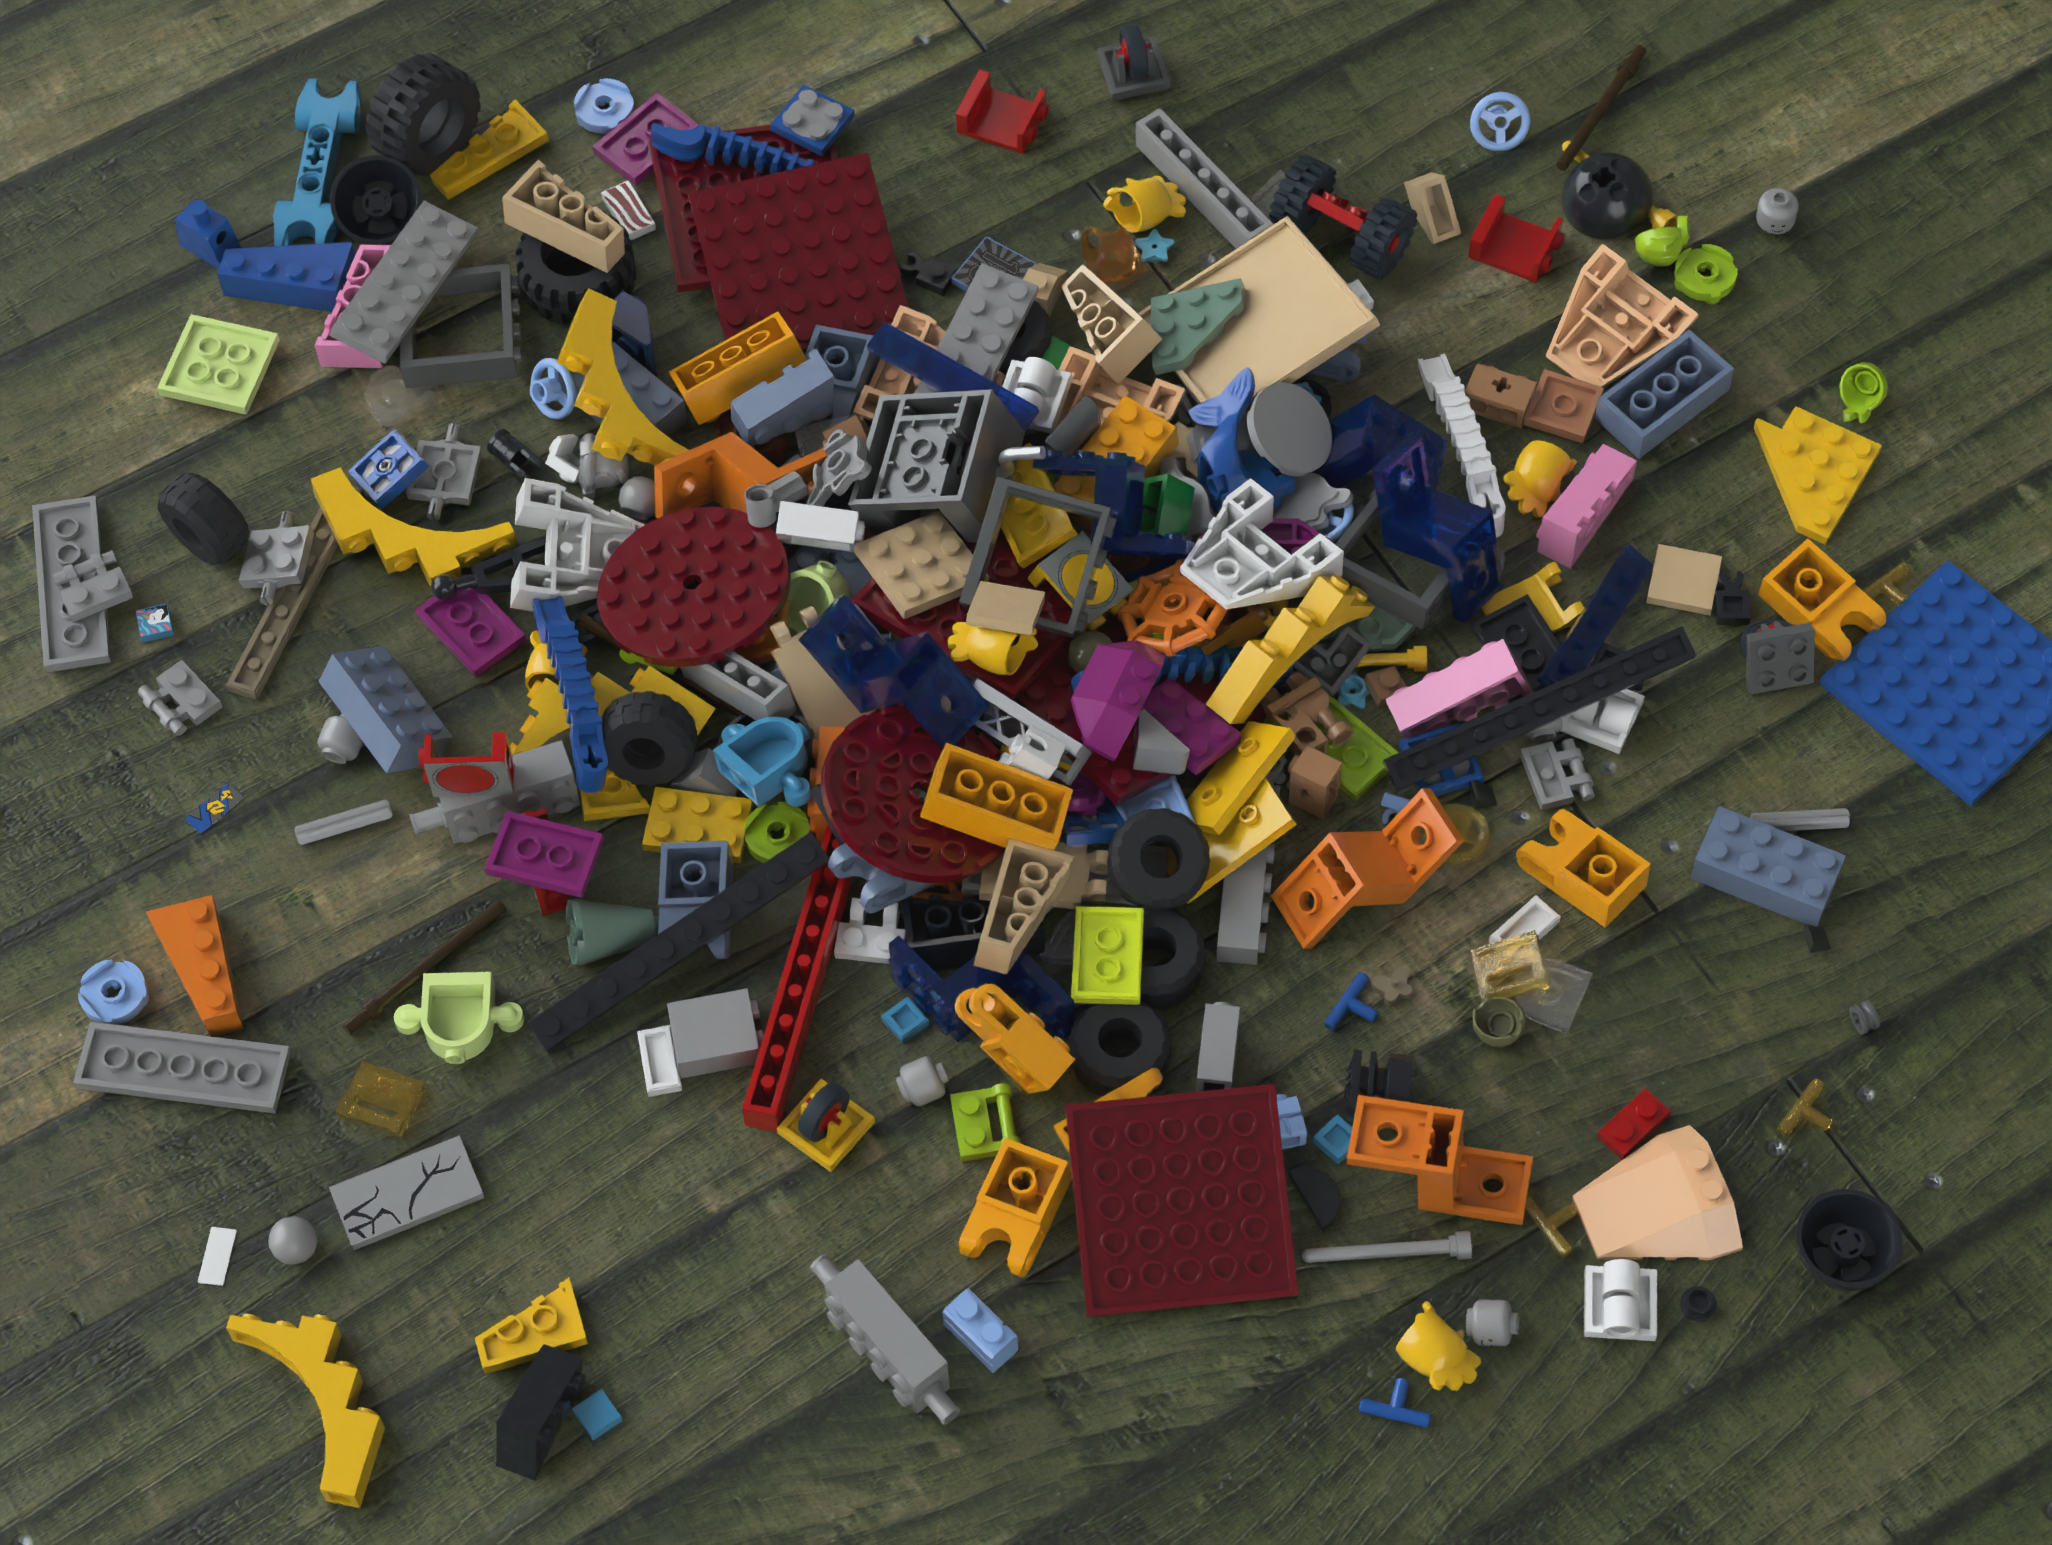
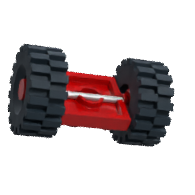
M1309 154L1301 155L1298 161L1295 160L1292 163V168L1286 171L1284 180H1281L1278 185L1279 189L1273 196L1275 200L1270 205L1272 210L1269 213L1270 221L1275 224L1288 216L1304 234L1310 231L1311 225L1314 226L1317 223L1318 216H1321L1323 213L1360 232L1359 235H1356L1354 240L1356 243L1351 249L1350 264L1378 280L1384 279L1385 276L1391 273V269L1398 265L1397 261L1399 258L1402 259L1405 254V248L1411 242L1409 241L1410 237L1415 232L1413 228L1417 225L1416 211L1388 196L1382 198L1379 204L1376 203L1372 212L1362 207L1348 206L1350 202L1348 199L1333 193V184L1336 182L1335 175L1337 174L1336 170H1334L1335 168Z

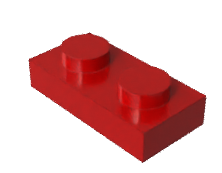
M1643 1089L1598 1132L1597 1139L1623 1160L1669 1117L1671 1110L1647 1089Z

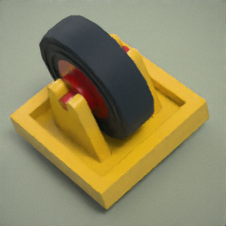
M820 1079L777 1127V1132L818 1164L832 1172L875 1123L873 1115L850 1100V1094L845 1088L835 1082L828 1084L823 1079Z

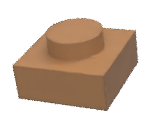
M1395 666L1368 673L1364 678L1366 687L1378 707L1386 705L1385 699L1391 697L1396 690L1407 687Z

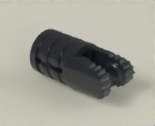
M506 429L496 432L488 442V452L498 458L523 481L525 478L533 479L531 474L525 469L520 468L527 458L530 463L540 469L546 463L513 437Z

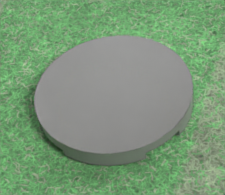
M1274 383L1258 392L1252 403L1251 410L1247 413V427L1252 444L1260 457L1264 456L1271 464L1280 469V473L1288 476H1304L1321 467L1331 451L1332 432L1328 417L1320 403L1308 391L1292 383Z

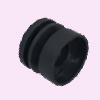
M1354 1049L1353 1056L1346 1069L1343 1102L1345 1103L1347 1121H1354L1358 1095L1409 1102L1413 1055L1390 1053L1386 1067L1379 1068L1378 1057L1375 1051H1371L1369 1066H1361L1362 1050Z

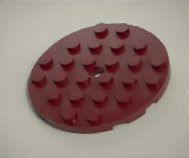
M722 507L682 509L644 525L624 540L614 551L606 563L599 580L597 591L598 609L602 622L611 635L612 640L626 653H633L643 657L645 662L659 666L691 667L704 665L726 658L725 653L741 645L743 648H746L765 633L764 627L773 617L778 618L789 595L791 586L790 564L785 548L780 539H777L775 532L769 526L762 528L752 526L748 522L747 513ZM695 580L701 583L696 589H687L690 584L695 583Z
M891 706L884 707L881 712L868 716L863 714L845 726L844 731L833 741L824 760L821 772V795L827 816L838 835L858 856L886 873L902 879L923 883H947L969 878L993 864L1006 848L921 818L920 815L925 798L923 801H920V797L914 794L913 789H922L927 794L935 765L946 743L999 761L1000 751L982 733L978 736L963 726V720L931 708Z

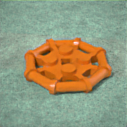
M1179 559L1176 561V564L1145 577L1142 575L1137 580L1138 585L1126 604L1118 609L1117 618L1124 626L1128 637L1127 641L1137 640L1160 653L1166 654L1167 657H1174L1176 652L1205 639H1213L1216 636L1215 631L1229 609H1225L1180 572V567L1185 559ZM1168 581L1171 582V583H1169V584H1167V585H1165V586H1162V584L1165 583V582H1168ZM1179 603H1181L1179 606L1170 609V607L1176 606ZM1214 607L1211 614L1205 621L1203 617L1207 612L1208 608ZM1144 617L1145 622L1137 626L1136 619ZM1153 633L1163 634L1164 640L1150 636Z

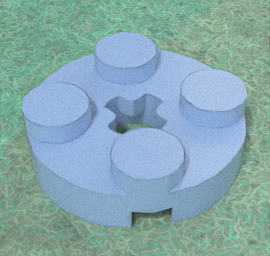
M599 79V84L590 86V83H588L577 92L574 99L577 123L581 127L594 133L608 134L633 113L635 107L630 90L624 83L614 79ZM606 103H610L608 109H600L598 105L604 106Z
M111 959L101 961L85 972L80 982L82 986L80 994L78 993V999L85 1014L91 1020L98 1023L120 1025L133 1019L148 1004L147 982L136 965L123 960L124 963L113 962ZM112 987L115 990L120 987L122 988L118 996L107 998L108 988Z

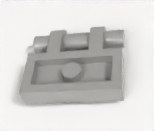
M113 551L102 555L98 552L91 555L90 560L75 566L69 564L63 567V571L52 575L57 587L67 582L71 585V587L61 590L59 593L72 622L133 598L121 568L117 567L110 571L106 569V566L117 562ZM94 571L97 572L98 576L80 583L79 577Z
M180 660L156 678L158 685L161 687L158 691H153L147 684L141 686L138 690V694L143 698V704L147 709L155 711L160 717V723L167 730H172L177 736L185 733L187 727L182 722L188 718L197 726L222 708L220 700L183 660ZM172 699L178 707L176 709H169L166 703Z
M1571 738L1561 742L1563 751L1556 752L1552 741L1523 748L1520 751L1522 763L1541 811L1573 803L1574 796L1572 791L1574 790L1580 792L1583 801H1589L1595 797L1592 789L1594 783L1591 775L1586 773L1582 763L1584 757L1581 749L1576 748L1574 740ZM1562 766L1570 767L1573 776L1566 777Z

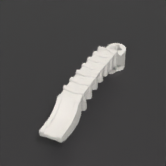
M1440 354V357L1423 360V358L1418 359V367L1428 397L1431 401L1436 400V413L1441 415L1442 423H1446V432L1451 434L1452 447H1456L1457 461H1461V473L1466 475V489L1474 520L1490 528L1487 539L1497 538L1504 531L1505 504L1499 491L1495 465L1491 463L1490 451L1486 449V440L1481 436L1480 425L1476 422L1475 412L1470 407V399L1465 395V387L1461 384L1460 377L1454 375L1446 354Z

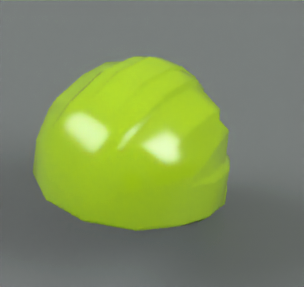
M1688 215L1677 217V227H1660L1640 233L1635 238L1637 255L1645 263L1657 267L1671 265L1679 258L1683 246L1687 245L1690 239Z
M1861 362L1847 368L1841 377L1839 385L1840 395L1844 404L1848 407L1843 410L1844 422L1853 421L1859 418L1860 423L1866 422L1871 416L1872 410L1878 407L1887 396L1888 384L1886 376L1873 363Z

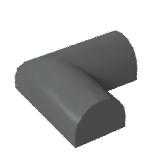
M1087 395L1079 401L1045 440L1048 455L1059 463L1065 464L1078 448L1082 450L1101 426L1097 405Z
M1346 625L1328 650H1325L1316 643L1293 664V668L1309 680L1316 677L1321 683V688L1334 697L1373 644Z

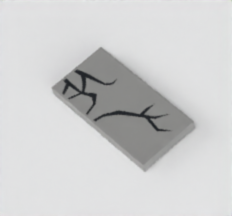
M460 1135L329 1187L353 1251L484 1199L482 1189Z

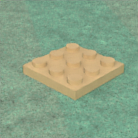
M939 510L856 543L854 549L856 556L903 619L961 596L973 558V554ZM987 573L984 582H989V575Z

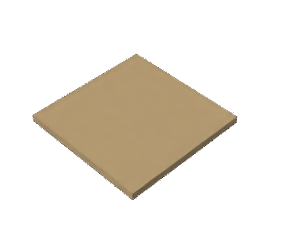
M1288 216L1168 293L1171 294L1234 279H1242L1245 292V310L1237 318L1232 316L1223 325L1224 331L1208 347L1203 345L1193 356L1194 361L1186 369L1174 372L1196 400L1202 403L1220 395L1238 373L1248 367L1254 374L1256 385L1252 399L1244 414L1251 410L1252 403L1257 396L1256 394L1264 388L1279 382H1295L1380 326L1376 316ZM1150 305L1138 314L1151 326Z

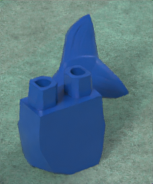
M1248 367L1239 372L1220 395L1206 400L1188 411L1191 419L1198 425L1218 428L1207 440L1198 456V482L1205 486L1210 493L1208 495L1210 507H1213L1216 513H1219L1222 509V503L1226 497L1250 478L1274 496L1273 510L1282 507V497L1295 492V478L1285 474L1275 476L1274 474L1280 473V469L1271 464L1264 456L1261 458L1256 451L1238 453L1237 435L1239 423L1252 399L1256 385L1254 374Z

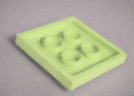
M191 314L157 387L159 395L247 415L280 341L278 333Z

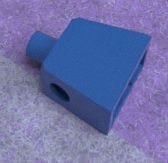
M202 200L192 201L175 220L179 245L217 269L220 267L226 249L241 248L229 220L208 207Z

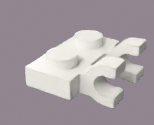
M852 898L849 923L839 922L834 950L835 958L902 966L906 931L905 929H897L900 918V911H898L899 903H894L884 908L883 926L880 927L864 925L867 911L859 903L861 898Z

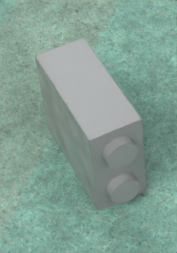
M748 988L667 1003L680 1078L755 1065L763 1040V1031L755 1030L754 1021L760 1020L757 999L750 1001Z
M1226 1002L1205 1003L1196 1092L1233 1088L1240 1007L1232 1006Z

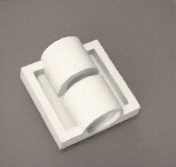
M1028 357L1025 362L1012 360L998 398L1021 427L1052 433L1056 428L1073 377L1070 372L1057 370L1053 364L1041 358Z
M1625 689L1563 717V726L1560 731L1620 754L1644 703L1645 696Z
M1627 1259L1610 1260L1604 1266L1586 1265L1584 1270V1337L1656 1341L1657 1269H1640L1637 1262Z

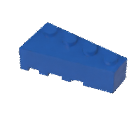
M353 242L226 249L217 276L224 296L333 312L337 303L336 297L339 290L344 288L347 281L346 275L356 253Z

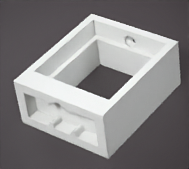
M780 501L776 535L777 539H780L782 543L854 553L855 544L864 540V521H860L859 512Z

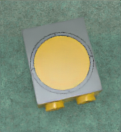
M1081 531L1077 536L1039 563L1027 579L1035 588L1047 580L1073 609L1092 541ZM1107 558L1103 568H1097L1094 576V581H1097L1098 585L1094 599L1087 600L1084 612L1088 613V619L1083 632L1088 629L1094 631L1099 629L1107 621L1104 617L1110 612L1113 616L1117 615L1118 609L1126 604L1127 601L1125 599L1134 590Z

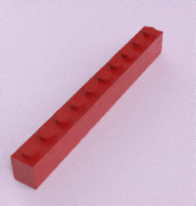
M827 824L821 847L830 859L833 851L840 845ZM828 864L814 872L811 877L742 1106L745 1126L777 1132V1127L781 1124L837 937L839 922L842 920L854 876L843 879L836 877L829 869Z

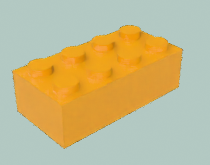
M776 312L669 371V374L700 426L703 423L715 421L721 413L731 408V401L764 380L767 384L772 383L785 374L782 369L790 364L794 369L807 361L794 334L780 313Z
M1124 395L1055 483L1054 488L1056 492L1111 508L1113 512L1112 518L1116 519L1117 524L1143 491L1145 478L1154 477L1161 468L1163 459L1169 457L1178 446L1177 427ZM1067 511L1071 520L1095 534L1099 520Z
M946 743L935 765L920 817L1004 848L1007 847L1008 840L1013 839L1055 850L1060 839L1073 789Z

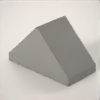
M1145 709L1141 710L1134 731L1133 769L1178 775L1184 773L1190 749Z
M710 748L695 752L688 770L671 783V788L732 797H736L739 790L718 771L714 752Z

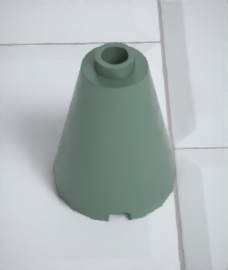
M583 899L568 900L566 925H569L570 936H567L572 964L583 966L639 948L658 935L659 916H653L652 910Z

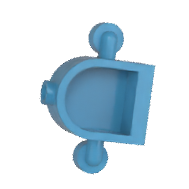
M773 716L758 719L746 727L741 724H731L724 728L721 735L723 743L713 750L718 771L758 807H761L783 791L785 800L789 805L802 806L809 802L812 796L810 785L801 776L808 765L805 742L810 739V735L801 723H794L787 718Z

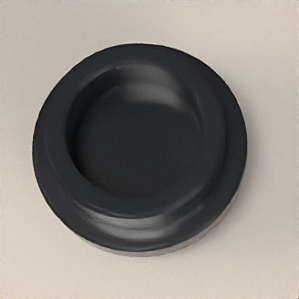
M1701 1286L1687 1289L1680 1301L1683 1314L1687 1318L1698 1322L1711 1318L1717 1305L1713 1293Z

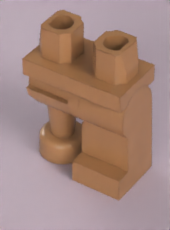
M1298 671L1285 682V687L1289 693L1281 696L1276 688H1271L1261 700V704L1267 713V724L1291 728L1295 733L1296 737L1289 746L1294 755H1301L1307 745L1328 755V741L1333 747H1339L1346 743L1353 735L1354 730L1348 722L1344 720L1338 721L1329 709V695L1327 691L1325 692L1321 688V683L1316 677L1308 680ZM1317 721L1328 730L1326 736L1316 726L1315 723Z

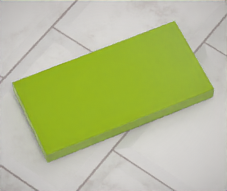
M1329 695V709L1338 721H1347L1354 732L1351 738L1339 747H1333L1328 741V756L1342 762L1340 789L1354 801H1357L1387 774L1382 763L1383 760L1399 752ZM1267 713L1264 724H1267ZM1317 721L1315 723L1316 726L1326 736L1328 730Z

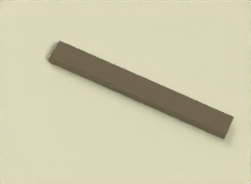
M353 486L363 497L365 496L363 488ZM321 507L310 525L315 534L303 581L301 584L286 585L275 591L273 604H269L226 684L229 692L258 700L338 547V542Z

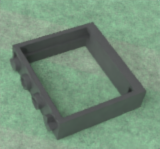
M510 264L452 269L434 295L445 296L501 290L504 351L417 359V329L415 321L400 343V368L405 388L517 377V362L522 361L521 346H516V341H521L520 322H515V318L521 315L519 299H514V295L519 294L520 291L518 276H512Z
M997 476L959 602L962 607L969 609L980 581L985 580L1010 496L1097 519L1099 522L1068 624L1039 616L1035 628L1076 639L1078 631L1083 632L1087 623L1088 613L1084 612L1087 600H1093L1097 590L1098 582L1094 581L1097 568L1102 569L1105 563L1107 550L1103 549L1106 537L1111 538L1114 533L1116 519L1112 518L1113 512L1111 508Z
M1389 477L1382 486L1378 485L1375 487L1370 496L1369 503L1366 506L1361 505L1354 516L1353 523L1337 539L1335 545L1344 551L1343 573L1341 577L1350 584L1349 587L1356 586L1367 593L1369 596L1367 600L1370 603L1423 630L1476 561L1478 551L1486 546L1490 528ZM1387 504L1462 542L1461 546L1421 597L1345 558Z

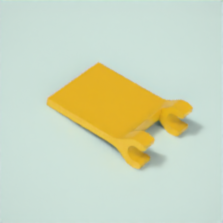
M1556 562L1549 563L1535 575L1478 602L1482 612L1487 616L1528 594L1553 634L1568 627H1576L1587 621L1584 616L1587 611L1581 601L1570 605L1563 611L1550 591L1549 587L1562 582L1559 576L1562 571Z

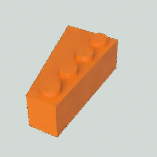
M209 895L146 911L158 939L209 1036L215 1037L244 1029L221 917L213 896Z

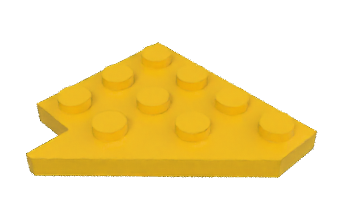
M1797 406L1793 409L1782 429L1757 418L1754 424L1755 433L1796 532L1826 545L1878 457L1882 445Z

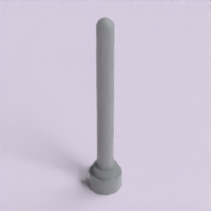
M1456 1231L1455 1235H1450L1448 1239L1311 1248L1305 1249L1302 1252V1259L1307 1263L1447 1253L1450 1254V1257L1457 1256V1260L1472 1259L1470 1231Z

